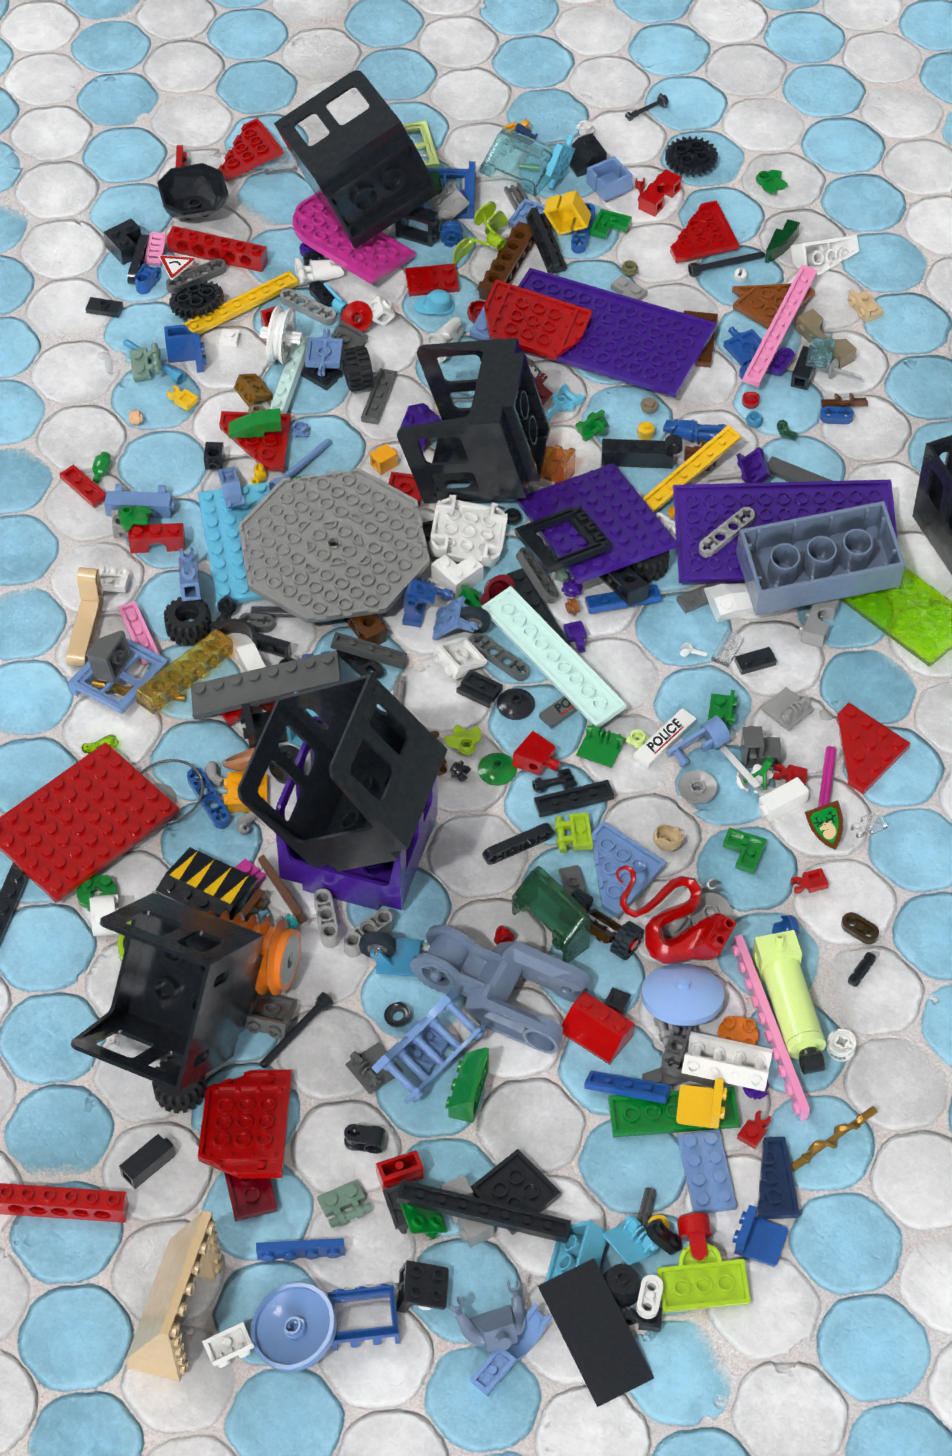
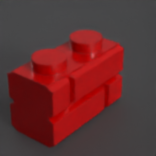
M417 1150L408 1152V1154H402L376 1163V1174L382 1190L399 1184L401 1179L410 1182L424 1179V1168Z

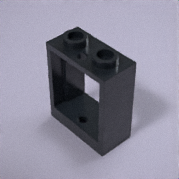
M418 207L395 222L396 237L433 247L434 243L438 242L440 238L438 212ZM408 219L427 224L428 232L409 226Z

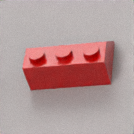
M583 991L572 1004L561 1026L563 1027L562 1034L610 1065L634 1036L635 1023Z

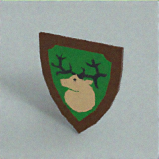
M838 800L805 812L809 826L815 836L826 846L836 850L843 832V816Z

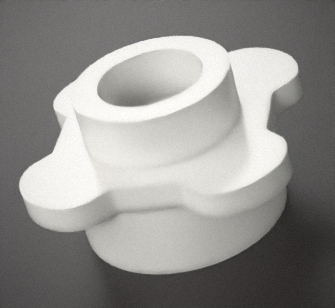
M583 120L576 125V129L579 130L581 136L594 133V128H592L590 121Z

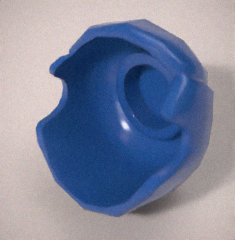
M782 915L781 918L783 920L774 923L772 934L794 930L798 939L800 934L799 921L793 915Z

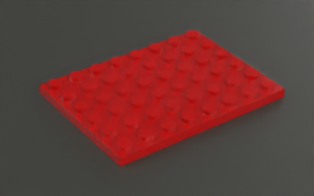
M105 742L0 817V850L57 903L180 811L176 804Z

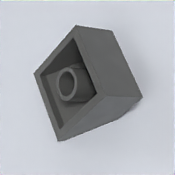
M120 630L96 639L92 646L88 648L86 655L95 678L115 683L132 653L124 631Z

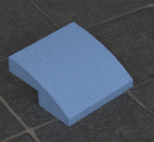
M416 1020L406 1031V1034L420 1021ZM427 1026L421 1032L422 1038L442 1057L450 1044L435 1029ZM411 1042L405 1048L407 1050L406 1053L426 1073L430 1074L437 1065L417 1044L414 1045Z

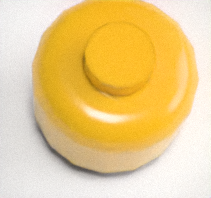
M642 422L638 425L637 436L641 440H651L654 438L655 426L651 422Z

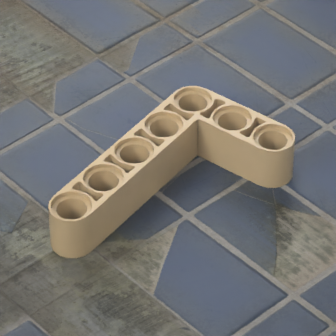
M79 567L77 583L81 602L67 650L66 664L83 667L89 661L86 654L95 638L104 595L99 569Z

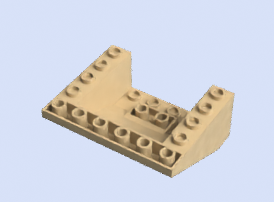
M203 1210L169 1239L126 1358L129 1369L175 1381H180L181 1375H185L188 1361H186V1352H184V1343L181 1340L182 1334L179 1331L180 1324L178 1322L180 1317H184L186 1313V1300L193 1293L194 1277L197 1276L215 1281L217 1273L220 1274L223 1267L221 1251H219L220 1242L217 1241L218 1232L215 1231L216 1222L213 1220L212 1212Z

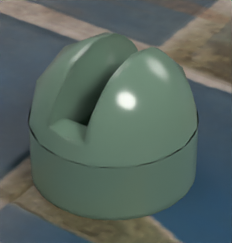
M565 568L560 569L555 580L565 582L569 579L570 574Z

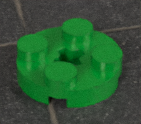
M94 875L77 889L79 904L87 908L89 912H91L89 898L95 896L93 894L95 891L102 892L99 893V896L118 894L116 884L109 875Z

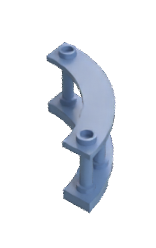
M454 989L450 990L427 1013L430 1016L429 1018L425 1016L399 1043L397 1042L371 1067L377 1074L382 1069L388 1070L411 1093L404 1100L406 1104L412 1099L417 1101L425 1093L423 1089L473 1039L478 1041L485 1034L483 1029L488 1023L485 1021L477 1027L455 1005L454 999L459 994ZM444 1009L450 1011L472 1033L462 1044L439 1022L440 1019L437 1016ZM427 1026L433 1027L455 1049L446 1060L422 1038L421 1032ZM411 1042L414 1045L417 1044L439 1066L430 1076L406 1053L407 1050L405 1048ZM395 1057L398 1060L401 1059L423 1081L418 1087L394 1065L393 1059Z

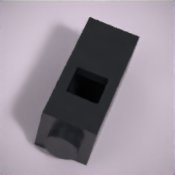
M807 346L802 347L792 373L791 387L808 390L816 369L815 364L819 359V349Z
M157 1134L119 1165L121 1176L134 1189L138 1188L174 1158L173 1144L168 1138L163 1139Z

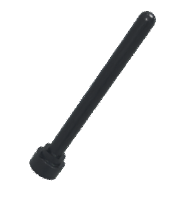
M761 251L701 265L696 262L689 263L688 272L691 277L698 276L699 273L705 270L764 258L765 253Z
M322 992L316 998L315 1006L260 1062L261 1068H266L320 1011L328 1010L334 1004L329 995Z

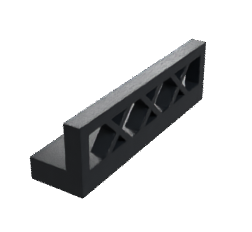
M537 207L531 208L526 216V221L547 272L566 271V264L545 213L539 214Z

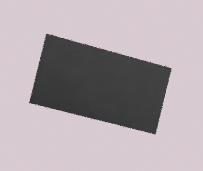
M594 1258L538 1285L597 1407L654 1379Z

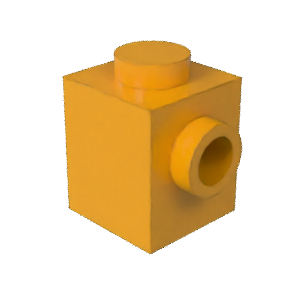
M387 443L369 453L370 465L380 475L398 466V453Z

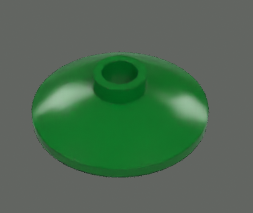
M503 753L488 754L481 759L478 765V773L481 779L495 786L509 783L517 772V768L512 766V758Z

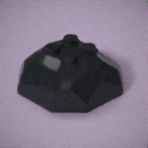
M204 163L170 168L157 182L163 207L169 215L175 218L191 220L201 216L208 217L222 208L229 197L223 172Z

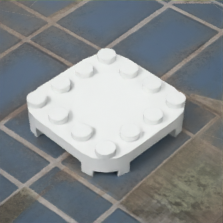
M449 495V498L441 501L438 500L429 541L431 554L434 557H442L445 554L452 561L462 562L472 555L483 566L494 567L502 554L508 520L507 514L498 507L499 504L492 502L491 506L460 501L456 500L457 495Z

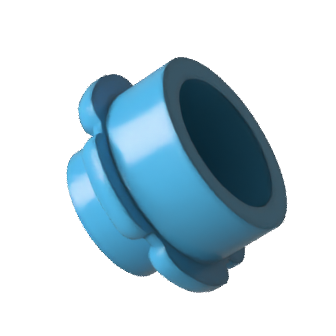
M751 411L746 416V423L751 427H758L763 422L762 415L757 411Z

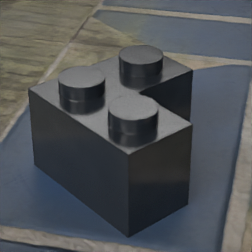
M131 218L103 232L105 247L122 265L132 261L136 249L135 246L141 234V228Z

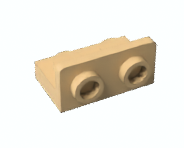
M853 289L849 290L848 304L854 308L858 316L865 323L883 317L884 311L866 290L856 293Z

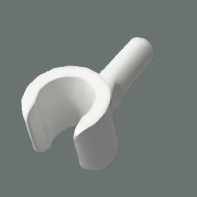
M689 642L684 643L680 647L682 649L680 655L683 657L688 656L690 653L703 657L707 656L706 652L694 649Z

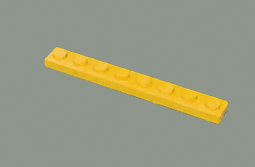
M287 271L223 303L222 306H218V310L213 309L214 313L209 312L208 316L202 315L201 318L197 316L195 319H191L181 325L185 324L191 332L200 335L280 295L281 290L286 288L292 289L298 286L299 280L290 271Z
M730 425L726 426L642 499L654 513L657 512L673 498V485H688L740 441L741 435Z

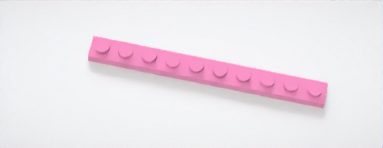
M801 265L746 370L742 382L759 387L818 270Z
M742 935L734 936L731 951L733 956L738 959L737 965L740 974L743 973L745 977V988L747 991L750 990L752 995V1006L757 1008L758 1022L765 1029V1040L767 1043L770 1042L771 1049H773L772 1058L777 1060L780 1078H784L785 1092L792 1099L793 1113L798 1115L800 1121L807 1120L810 1112L809 1105Z

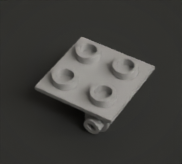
M787 687L760 708L788 731L814 710L810 706L811 699L809 696L799 697Z

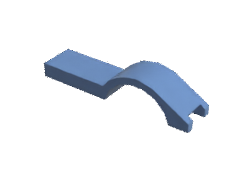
M235 466L218 469L226 508L244 506L245 498L241 492Z
M536 1303L527 1312L523 1332L517 1336L518 1342L511 1345L507 1350H495L470 1379V1382L486 1396L493 1391L515 1363L529 1353L551 1322L552 1316L548 1314L545 1317L538 1311L539 1305Z

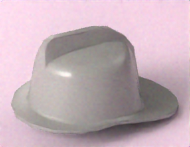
M687 916L665 926L662 931L664 934L674 937L687 929L691 921Z

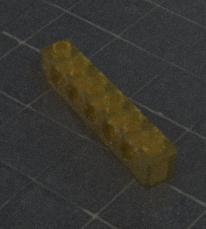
M215 629L136 690L137 703L152 714L163 709L168 702L177 698L185 689L190 688L191 684L203 678L207 672L216 668L224 659L229 658L233 653V640L218 629Z

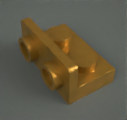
M256 373L238 375L234 390L248 407L255 405L257 401L272 399L273 394Z

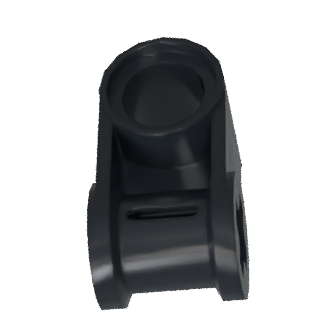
M350 1124L344 1130V1145L351 1151L378 1154L383 1151L386 1131L379 1126Z

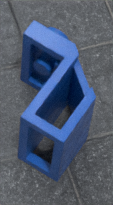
M185 324L164 326L168 363L196 360L197 373L204 372L203 365H207L206 354L202 355V353H205L204 342L200 341V335L191 332Z

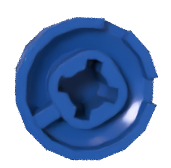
M448 221L442 224L440 240L445 246L453 247V245H457L464 239L463 227L460 223Z

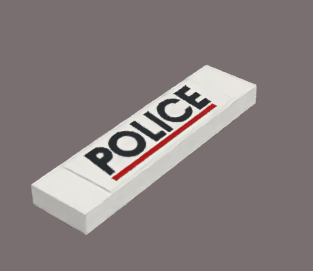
M682 708L633 754V759L648 769L697 722V718Z

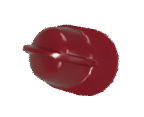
M499 574L488 580L481 597V606L511 586L515 589L514 581L511 577Z

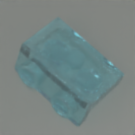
M829 333L828 339L811 336L806 366L827 368V363L831 362L833 352H830V350H834L835 340L832 339L833 333Z

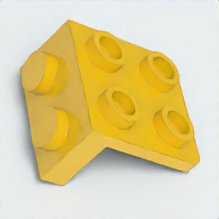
M715 1078L714 1088L681 1085L676 1122L682 1125L718 1129L719 1120L724 1119L725 1107L721 1106V1101H726L727 1088L723 1087L724 1079Z

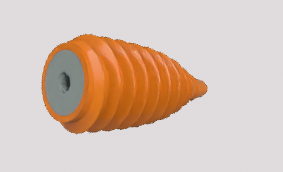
M213 910L207 912L208 914L215 916ZM227 910L222 912L219 918L264 935L260 954L263 955L255 985L257 993L264 995L270 990L272 995L278 996L287 990L295 978L300 961V932L288 928V922L285 918H282L277 926H274L271 916H267L263 923L260 924L259 917L255 913L246 922L243 912H238L233 920H230Z

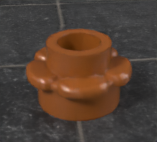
M568 598L565 608L568 614L572 613L575 616V613L580 612L579 605L575 598Z

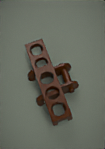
M835 393L834 399H821L822 408L825 406H868V400H866V397L854 398L853 393H849V400H842L841 396Z

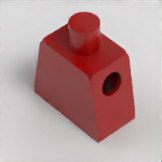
M532 730L514 751L512 766L539 776L547 768L557 772L561 766V761L555 759L556 747Z

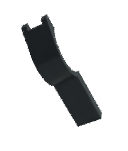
M233 618L212 621L210 624L211 628L216 629L212 632L211 637L222 639L231 633H241L247 635L259 651L283 658L290 657L292 654L291 642L257 633L255 628L243 619Z

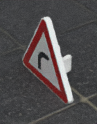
M159 256L170 280L177 278L196 261L195 257Z

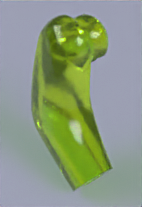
M110 734L96 742L84 743L82 751L89 754L105 742L112 748L118 746L119 741L115 735Z

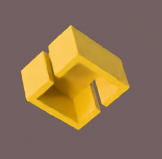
M577 190L564 193L563 196L560 194L547 198L543 211L558 235L572 232V228L574 231L588 228L591 217L590 211Z

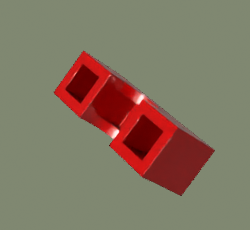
M665 169L656 177L653 183L648 185L643 193H640L638 209L655 217L664 208L665 195L673 198L681 190L682 176Z
M183 523L133 525L128 530L130 553H149V546L153 543L164 544L167 552L180 551L181 548L185 551Z

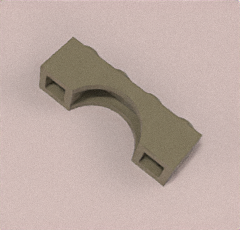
M813 308L798 316L795 330L816 349H819V353L823 354L831 363L837 358L839 362L838 368L841 369L855 361L857 348L846 338L832 339L822 333L824 318Z

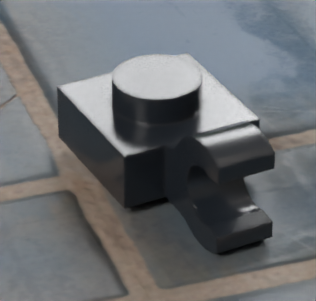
M647 1306L644 1307V1309H645L646 1311H650V1310H651V1309H650L649 1307H647ZM659 1307L657 1315L651 1319L642 1318L638 1315L637 1311L624 1310L623 1317L627 1325L638 1323V1330L661 1331V1307Z

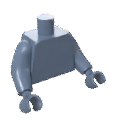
M517 1279L518 1286L516 1288L510 1287L509 1280L507 1282L508 1290L513 1294L511 1298L512 1310L511 1306L508 1305L469 1319L467 1314L462 1311L463 1299L459 1296L457 1297L459 1306H454L450 1300L449 1310L457 1314V1317H455L457 1323L468 1341L479 1347H484L490 1352L497 1349L507 1350L511 1345L518 1342L517 1336L523 1332L525 1326L524 1304L522 1296H519L521 1290L519 1279Z

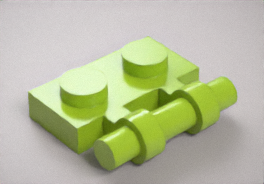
M588 813L569 814V821H563L562 816L555 818L554 830L557 832L556 844L559 847L560 853L567 852V845H572L573 851L593 850ZM570 830L571 835L565 836V831Z

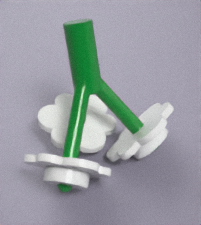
M767 757L762 766L759 764L754 765L753 771L750 773L760 785L763 783V787H756L754 793H758L759 796H763L776 789L767 786L769 779L773 776L772 771L769 770L773 763L771 757ZM738 771L736 776L737 785L740 789H745L748 792L751 789L747 779Z

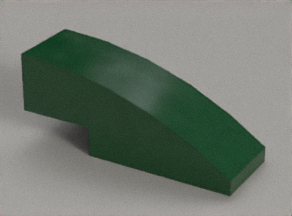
M787 219L783 230L776 228L766 249L765 263L777 259L791 247L799 235L800 222Z

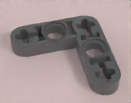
M673 1025L662 1057L661 1068L663 1072L706 1086H714L715 1080L681 1073L682 1069L679 1070L680 1063L683 1067L684 1053L692 1026ZM685 1027L682 1037L678 1036L679 1029ZM679 1043L682 1049L674 1050L671 1048V1044ZM670 1061L674 1062L672 1067L668 1066Z

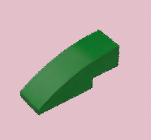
M280 408L247 414L229 423V438L264 437V432L282 431Z

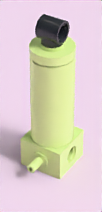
M791 930L755 937L751 959L760 982H765L789 1056L799 1059L803 1075L824 1071L825 1062L821 1051L825 1049L826 1041L800 966L802 951L795 931Z

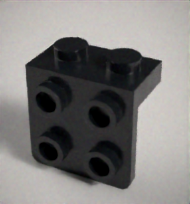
M248 703L241 705L242 713H239L241 724L245 725V728H242L244 739H248L249 747L254 748L272 711L251 715ZM285 730L279 743L287 741Z

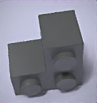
M762 726L743 727L740 745L741 764L745 768H753L756 764L762 766L767 757L773 759L771 767H774L775 764H781L782 750L780 737L763 738Z

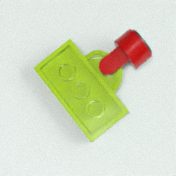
M690 1212L679 1216L677 1219L679 1239L689 1241V1245L682 1250L678 1266L659 1267L656 1269L657 1276L663 1282L661 1296L662 1313L750 1304L751 1299L744 1259L722 1261L717 1248L706 1243V1238L712 1235L709 1215L705 1212Z

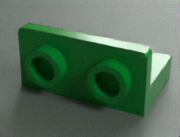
M731 690L730 696L711 693L708 720L718 716L730 731V724L735 723L736 712H732V709L737 708L738 697H734L735 690Z

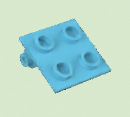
M628 1215L624 1220L626 1223L602 1233V1236L629 1266L659 1253L657 1250L659 1246L648 1237L646 1231H644L645 1227L640 1226L641 1223L635 1216Z

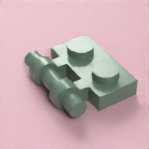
M157 343L151 344L150 351H148L146 346L129 351L135 383L152 378L151 372L155 371L156 375L162 374L161 352Z
M357 1180L317 1196L325 1217L335 1216L328 1220L331 1228L338 1225L341 1227L347 1224V1221L356 1217L358 1219L364 1217L365 1213L371 1211L369 1203L362 1206L359 1204L365 1201V1196ZM350 1207L353 1208L352 1210H350V1211H348V1212H345V1213H342V1212H341V1211H343V1210H345V1209H348V1208H350Z

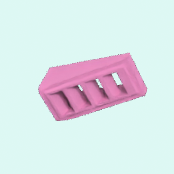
M150 233L144 263L161 266L159 256L164 255L167 246V235L165 233Z

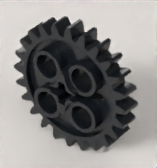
M683 136L682 140L677 138L676 142L672 141L671 145H668L665 154L666 165H670L669 169H674V173L679 171L680 175L685 173L686 177L689 174L692 177L695 174L700 177L701 173L706 175L707 171L711 172L712 168H715L718 161L717 148H713L714 144H709V140L704 142L703 137L699 140L697 136L694 139L691 136L688 139Z
M199 280L198 283L193 281L191 285L186 283V287L180 286V290H174L175 294H171V298H169V305L175 316L179 315L180 318L185 316L186 319L189 317L195 319L196 316L201 318L202 315L208 316L209 312L214 313L213 309L218 310V306H222L224 301V294L221 286H218L217 283L214 284L213 281L208 283L207 280L201 283V280Z

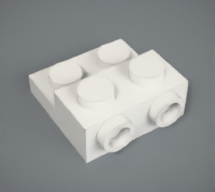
M466 637L437 644L433 653L435 663H440L444 667L445 674L451 675L454 680L465 677L469 670L484 667L487 663L486 658Z

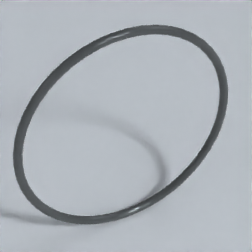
M165 759L147 766L140 772L143 774L151 767L161 763L179 762L194 769L200 778L201 793L195 806L182 817L168 821L163 825L172 824L186 818L197 808L203 797L204 781L202 775L196 767L186 761Z

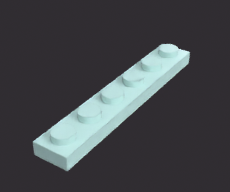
M310 336L303 337L301 344L293 343L269 409L280 408L281 414L287 413L305 363L308 337Z

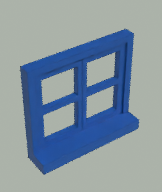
M469 161V169L427 168L428 171H438L439 177L443 178V188L446 185L447 178H465L464 190L459 191L467 198L470 204L453 219H474L476 161Z

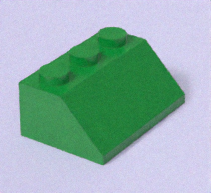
M484 1047L464 1054L463 1061L459 1060L456 1071L459 1074L452 1081L451 1090L453 1093L452 1096H448L445 1106L448 1109V1116L450 1118L473 1123L489 1071V1048Z

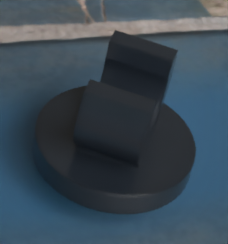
M462 760L454 762L450 768V772H452L451 777L455 778L457 776L458 780L462 782L468 778L463 772L468 774L471 771V768L464 765Z

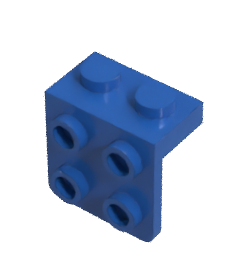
M749 1205L747 1212L743 1211L739 1221V1224H742L740 1231L736 1230L732 1242L736 1243L734 1254L775 1267L779 1261L788 1229L763 1219L756 1220L758 1207Z

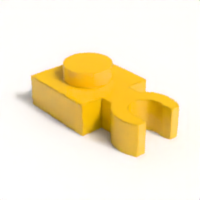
M174 385L172 386L174 393L166 392L167 397L170 400H174L175 405L186 411H189L199 402L197 395L186 389L181 392L179 387Z

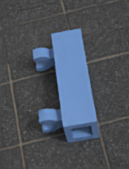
M116 484L115 491L106 492L104 503L106 516H111V510H119L124 506L149 507L152 510L149 518H171L172 511H175V500H172L171 493H167L166 485H159L158 492L124 491L123 484Z
M190 547L188 555L184 554L183 548H181V558L178 559L182 601L199 600L201 596L197 556H194L192 547Z

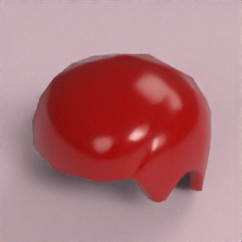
M472 301L468 306L467 315L473 324L486 301Z

